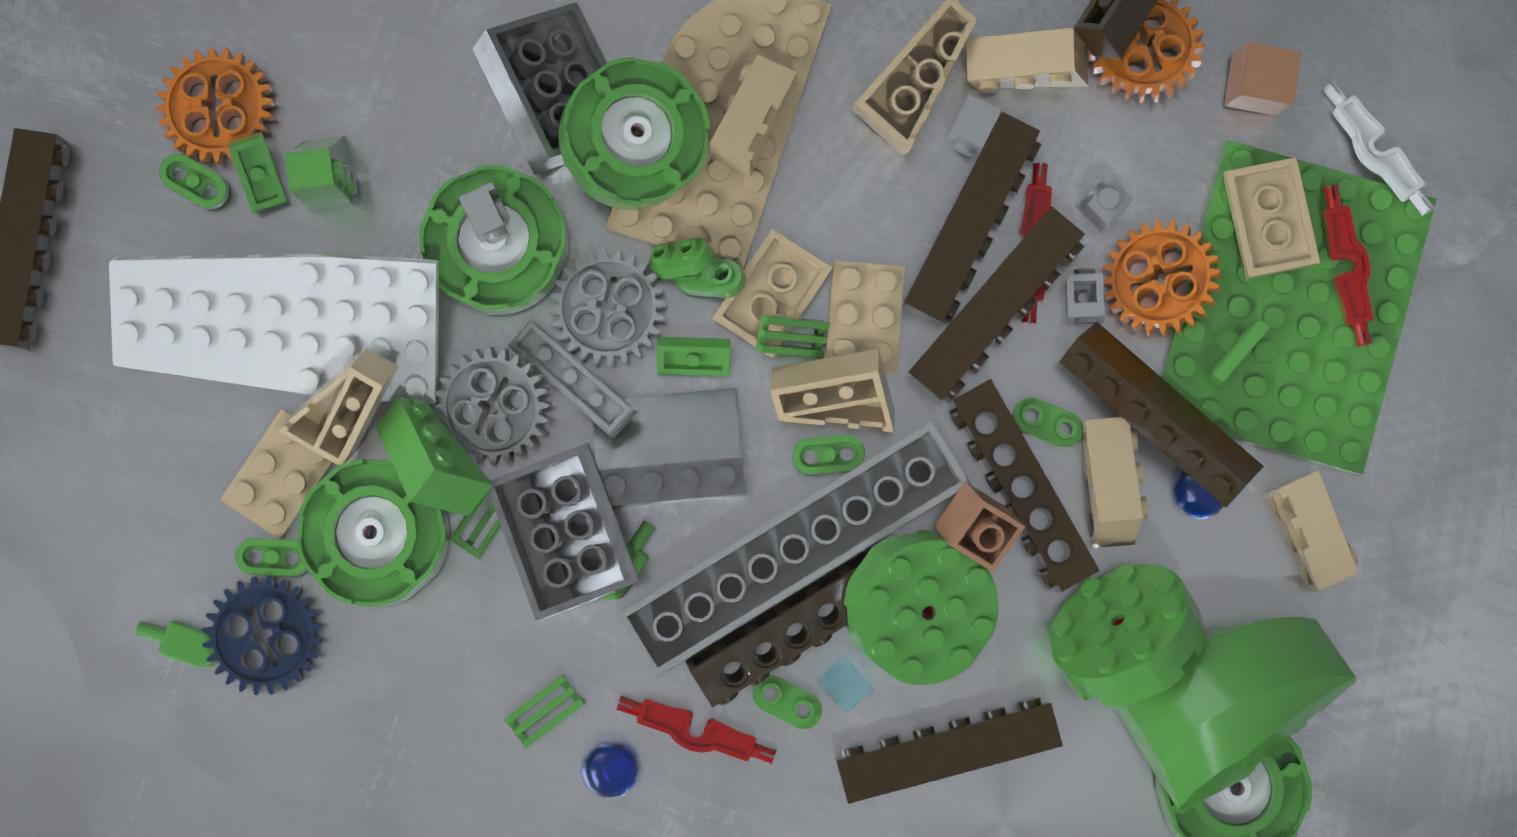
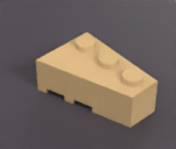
M757 54L753 63L747 62L739 77V82L742 84L736 95H730L723 111L725 115L719 127L716 126L709 138L708 146L710 147L711 159L749 177L751 176L797 81V72Z
M368 348L364 349L301 405L278 431L338 466L346 463L359 447L399 366Z
M879 349L772 369L770 392L779 421L824 426L825 422L848 424V428L859 429L860 425L881 427L883 432L894 433V406Z
M1123 417L1084 420L1081 439L1085 480H1088L1091 502H1087L1088 514H1093L1095 528L1093 536L1090 537L1091 548L1135 545L1143 519L1148 518L1146 496L1140 497L1139 485L1143 484L1141 463H1135L1134 451L1138 450L1136 429H1130V424Z
M1319 470L1296 477L1263 493L1310 592L1321 591L1359 573L1355 565L1358 563L1357 556L1350 544L1346 542L1341 523L1334 511Z

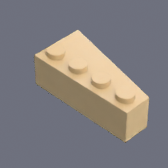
M945 0L850 108L902 156L910 151L938 93L941 91L954 62L957 60L977 21V18L957 0Z

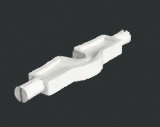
M1336 81L1326 86L1323 92L1327 94L1336 106L1332 114L1352 138L1354 151L1361 163L1370 171L1381 175L1400 201L1405 202L1410 199L1421 213V216H1425L1432 211L1435 206L1432 205L1421 191L1426 184L1415 171L1403 150L1399 147H1393L1383 152L1375 149L1374 144L1385 135L1384 126L1365 108L1357 96L1353 95L1348 98Z

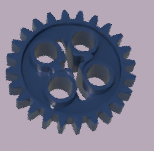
M255 576L251 578L250 588L240 580L237 582L238 593L226 588L223 591L227 601L224 602L218 599L213 601L214 605L219 609L218 613H206V617L213 621L214 624L213 626L202 628V632L212 635V640L203 643L202 646L213 648L215 652L206 660L207 662L219 661L220 665L214 672L216 675L224 671L229 673L225 684L229 685L236 679L240 680V692H243L249 684L253 685L254 695L260 694L263 685H266L270 695L274 694L276 683H279L284 690H288L290 688L288 678L292 677L295 681L301 682L303 678L299 670L301 668L306 671L313 670V666L307 659L309 657L319 658L321 655L312 648L313 644L324 642L323 638L314 635L315 630L324 627L323 623H313L312 618L320 611L319 609L308 611L306 606L310 603L311 596L300 600L298 595L301 587L296 586L290 592L287 591L288 580L283 579L275 587L273 576H267L264 585L261 586L258 577ZM270 600L278 602L282 607V616L277 621H270L264 615V606ZM250 605L255 607L262 629H270L272 631V635L267 639L272 651L277 656L278 665L272 664L265 642H257L255 639V635L259 633V628L248 610ZM235 616L245 618L248 623V631L243 636H236L230 630V621ZM290 634L297 640V649L293 654H285L280 650L278 643L282 635ZM251 649L259 651L263 656V664L257 670L249 668L245 663V655Z

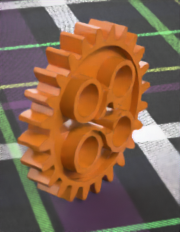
M1158 0L1145 21L1150 19L1157 20L1161 26L1154 28L1144 22L1121 59L1093 56L1088 51L1087 60L1095 62L1092 66V73L1098 74L1103 72L1100 84L1105 85L1112 82L1111 93L1113 95L1120 89L1125 90V100L1127 101L1133 93H1137L1140 103H1143L1146 94H1151L1154 102H1158L1161 91L1171 98L1174 92L1173 86L1183 91L1186 86L1185 78L1193 80L1196 74L1194 68H1200L1202 58L1199 55L1203 54L1205 44L1199 42L1203 38V30H1194L1198 25V17L1187 19L1190 12L1189 6L1179 10L1177 8L1179 0H1172L1170 3L1165 0ZM1140 38H1141V41H1142L1143 45H1140V46H1139V42H1140ZM1172 49L1178 55L1172 58L1166 57L1161 51ZM1153 61L1155 65L1161 70L1160 72H1157L1153 67ZM1131 64H1140L1146 70L1143 72H1134L1128 66H1130Z
M213 47L209 48L208 57H204L198 50H195V61L191 63L183 56L184 68L182 70L175 66L170 67L175 75L174 79H162L169 88L168 91L157 92V95L165 101V104L156 106V110L166 115L158 123L163 128H170L164 136L169 141L177 139L173 147L179 152L187 148L186 156L192 160L199 153L200 161L207 164L211 155H213L215 162L218 165H222L224 155H227L233 161L227 143L262 132V134L270 133L263 125V122L274 121L273 115L267 112L266 109L276 106V103L272 99L265 97L273 92V88L269 84L261 85L267 79V76L262 71L255 73L258 66L253 61L245 64L246 58L240 52L232 60V53L228 48L223 50L221 57H219ZM217 75L215 84L216 89L214 91V87L212 86V77ZM231 81H240V88L235 94H226V87ZM197 83H204L205 86L202 94L197 97H191L190 90L192 86ZM217 98L222 103V105L216 106L215 115L210 110V107H214L216 105ZM236 115L242 116L241 125L237 129L228 130L227 123L229 119ZM198 118H206L204 129L200 132H192L193 122ZM218 122V126L220 127V135L218 137H215L214 134L216 133V123Z
M1160 219L1156 220L1154 230H1149L1148 226L1142 223L1141 234L1137 235L1133 230H1128L1131 239L1128 243L1121 239L1117 240L1121 249L1119 253L1115 251L1108 252L1114 264L1103 265L1104 271L1111 275V277L1104 278V287L1112 289L1107 291L1104 297L1107 301H1115L1110 307L1114 314L1123 311L1120 316L1122 324L1125 325L1133 319L1132 329L1134 332L1137 333L1145 325L1146 333L1149 337H1152L1155 329L1159 328L1165 338L1168 335L1169 327H1174L1180 335L1182 334V323L1186 322L1192 328L1196 327L1193 319L1196 314L1206 319L1207 314L1203 309L1204 304L1209 306L1216 305L1215 300L1209 294L1221 292L1220 286L1212 282V280L1222 277L1219 269L1212 268L1220 263L1217 255L1208 256L1212 252L1213 247L1210 242L1201 245L1204 239L1201 232L1190 237L1191 228L1188 224L1179 232L1175 220L1170 222L1167 229L1163 228ZM1178 249L1183 252L1182 257L1178 261L1173 263L1165 261V256L1169 251ZM1139 261L1148 263L1147 269L1139 275L1130 273L1134 263ZM1188 266L1193 267L1190 272L1184 271ZM1164 272L1166 282L1159 285L1158 274ZM1190 282L1194 284L1192 292L1186 296H1179L1175 293L1176 288L1181 283ZM1133 285H1141L1135 291L1131 290ZM1148 294L1159 296L1155 306L1151 308L1141 306L1142 299Z

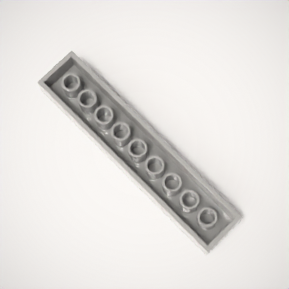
M931 421L618 613L617 616L652 674L657 678L950 498L959 491L964 482L971 483Z

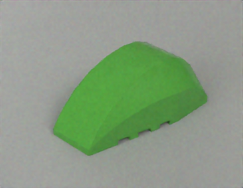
M1284 617L1204 628L1206 638L1203 649L1199 656L1193 652L1187 662L1181 667L1186 675L1163 693L1130 706L1115 708L1179 812L1248 777L1266 757L1269 758L1280 749V745L1293 733L1297 734L1307 725V721L1318 711L1322 712L1356 682V676L1316 619Z

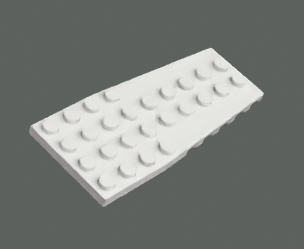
M312 253L284 254L283 256L265 257V254L248 255L247 257L214 255L212 258L178 256L177 258L156 259V256H143L141 259H120V257H115L109 262L112 357L114 366L314 395L364 349L368 348L399 366L382 401L395 402L398 396L412 400L420 399L427 404H436L438 401V396L434 392L438 390L439 260Z

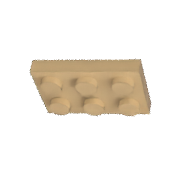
M1297 157L1229 170L1223 173L1246 279L1320 264Z
M772 229L744 270L746 283L743 290L734 297L726 298L712 319L756 348L761 315L801 318L833 268ZM769 324L768 330L791 332L794 327ZM766 339V343L783 345L786 341ZM764 353L771 359H774L776 354Z
M833 260L828 319L830 327L827 332L825 358L879 349L885 374H897L905 266Z
M283 409L279 411L220 498L221 501L278 539H284L299 517L301 505L309 490L326 477L334 465L333 462L278 431L291 417V414Z

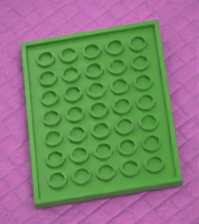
M1227 140L1201 229L1204 237L1201 245L1210 242L1213 250L1208 256L1217 255L1220 262L1212 268L1219 269L1222 277L1212 280V282L1220 286L1221 292L1209 294L1215 300L1216 305L1209 306L1204 304L1203 309L1207 317L1205 319L1196 314L1193 317L1196 325L1195 328L1184 322L1181 324L1182 334L1180 335L1174 328L1161 377L1233 440L1355 475H1363L1434 209L1425 216H1421V213L1410 199L1405 202L1400 201L1389 185L1297 159L1320 264L1246 279L1223 173L1229 170L1289 159L1291 157ZM1339 185L1342 206L1347 205L1350 207L1356 238L1364 246L1369 256L1371 273L1367 289L1374 317L1373 320L1368 322L1371 345L1356 346L1353 325H1345L1342 307L1334 287V278L1337 275L1351 272L1353 264L1349 260L1331 261L1328 258L1326 232L1322 213L1328 209L1323 190L1327 186ZM1426 196L1432 205L1435 206L1437 199ZM1186 283L1183 296L1192 292L1194 284ZM1257 319L1264 321L1270 327L1269 330L1229 377L1217 387L1206 379L1208 373L1248 326Z

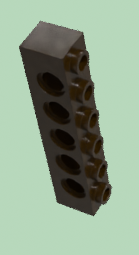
M989 379L950 402L953 409L948 411L958 430L965 429L971 440L966 445L975 461L982 460L987 468L988 473L984 476L993 493L996 494L1000 491L1006 502L1004 506L1026 526L1022 531L1025 536L1020 538L1028 555L1031 558L1036 555L1043 568L1038 572L1049 590L1054 587L1056 592L1060 593L1099 572L1097 564L992 380ZM987 415L993 420L994 430L992 433L983 434L977 430L975 421L978 416ZM1002 446L1011 451L1012 461L1010 465L1001 466L996 463L993 457L995 448ZM1023 478L1029 483L1030 493L1026 498L1017 497L1013 493L1012 482L1014 479ZM1034 510H1042L1046 513L1048 524L1045 529L1038 530L1031 525L1030 515ZM1053 541L1062 543L1066 548V556L1061 562L1053 561L1048 555V547Z
M872 547L685 660L690 673L712 708L718 704L724 705L731 702L737 697L740 690L750 684L754 686L762 683L769 677L771 671L781 665L788 666L793 664L800 658L802 652L812 646L819 647L827 643L832 638L833 633L843 627H849L847 607L844 605L846 588L850 577ZM834 604L833 610L829 615L824 617L818 616V611L823 605ZM792 624H802V629L798 634L793 636L786 635L788 628ZM764 642L771 643V648L767 653L762 655L755 654L758 645ZM731 662L740 663V667L736 672L732 674L723 672L727 664Z

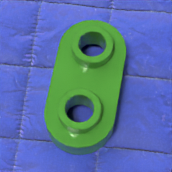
M173 154L166 157L160 165L159 176L163 184L200 207L213 210L221 207L227 201L229 187L226 181L215 172L182 154ZM179 169L186 170V175L182 180H176L175 174ZM212 186L216 187L217 192L215 196L207 198L206 190Z
M692 238L668 242L667 244L662 243L652 250L648 266L653 273H656L659 279L663 280L696 275L709 266L714 257V251L703 238Z
M713 258L709 266L702 272L688 278L687 276L677 277L674 280L677 286L689 295L731 298L743 290L746 283V275L735 261ZM724 272H728L727 278L720 280V276Z
M1025 398L1013 409L1012 417L1021 433L1055 447H1072L1079 442L1083 435V424L1076 414L1038 398ZM1033 409L1037 412L1038 418L1035 422H1030L1026 419V410ZM1061 423H1068L1071 426L1070 435L1064 436L1060 433L1059 425Z
M852 435L808 438L796 445L792 458L796 469L805 475L850 472L863 463L865 448L863 443ZM845 447L850 448L854 454L853 458L849 461H845L840 457V450ZM807 451H813L817 454L818 459L814 464H808L804 461L803 456Z
M250 538L243 541L236 550V563L247 574L296 577L307 571L300 557L297 564L293 566L287 561V557L291 552H296L299 556L295 540ZM255 550H259L262 553V560L257 564L251 560V555Z
M769 675L765 681L754 686V702L763 711L799 729H809L819 722L822 715V707L819 700L813 694L775 675ZM770 686L778 690V697L773 701H769L764 697L765 689ZM800 704L810 706L811 713L808 717L801 718L797 715L796 710Z

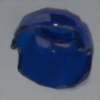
M1180 471L1173 486L1176 505L1186 515L1198 519L1210 518L1218 514L1224 506L1186 472Z
M602 743L593 746L582 758L580 774L584 786L596 796L616 798L627 794L637 783L640 768L635 754L629 748H626L625 745Z

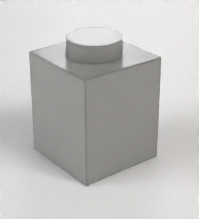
M969 94L947 140L953 143L952 147L958 152L971 156L972 153L979 156L1002 110Z

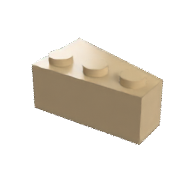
M1074 28L967 38L966 40L967 79L971 85L979 89V92H998L1000 88L1088 87L1087 47Z

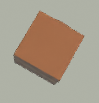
M1248 42L1232 53L1224 106L1273 116L1293 106L1301 52Z
M967 482L963 483L934 525V528L948 541L947 543L951 547L992 572L996 570L1026 527L1006 506Z

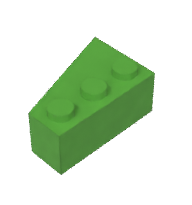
M344 136L303 141L300 143L301 145L295 146L296 149H291L285 154L289 191L310 211L353 205L352 195L357 194L358 189L355 174L349 171Z
M398 396L376 426L410 502L469 516L493 486L426 402L420 399L412 400Z

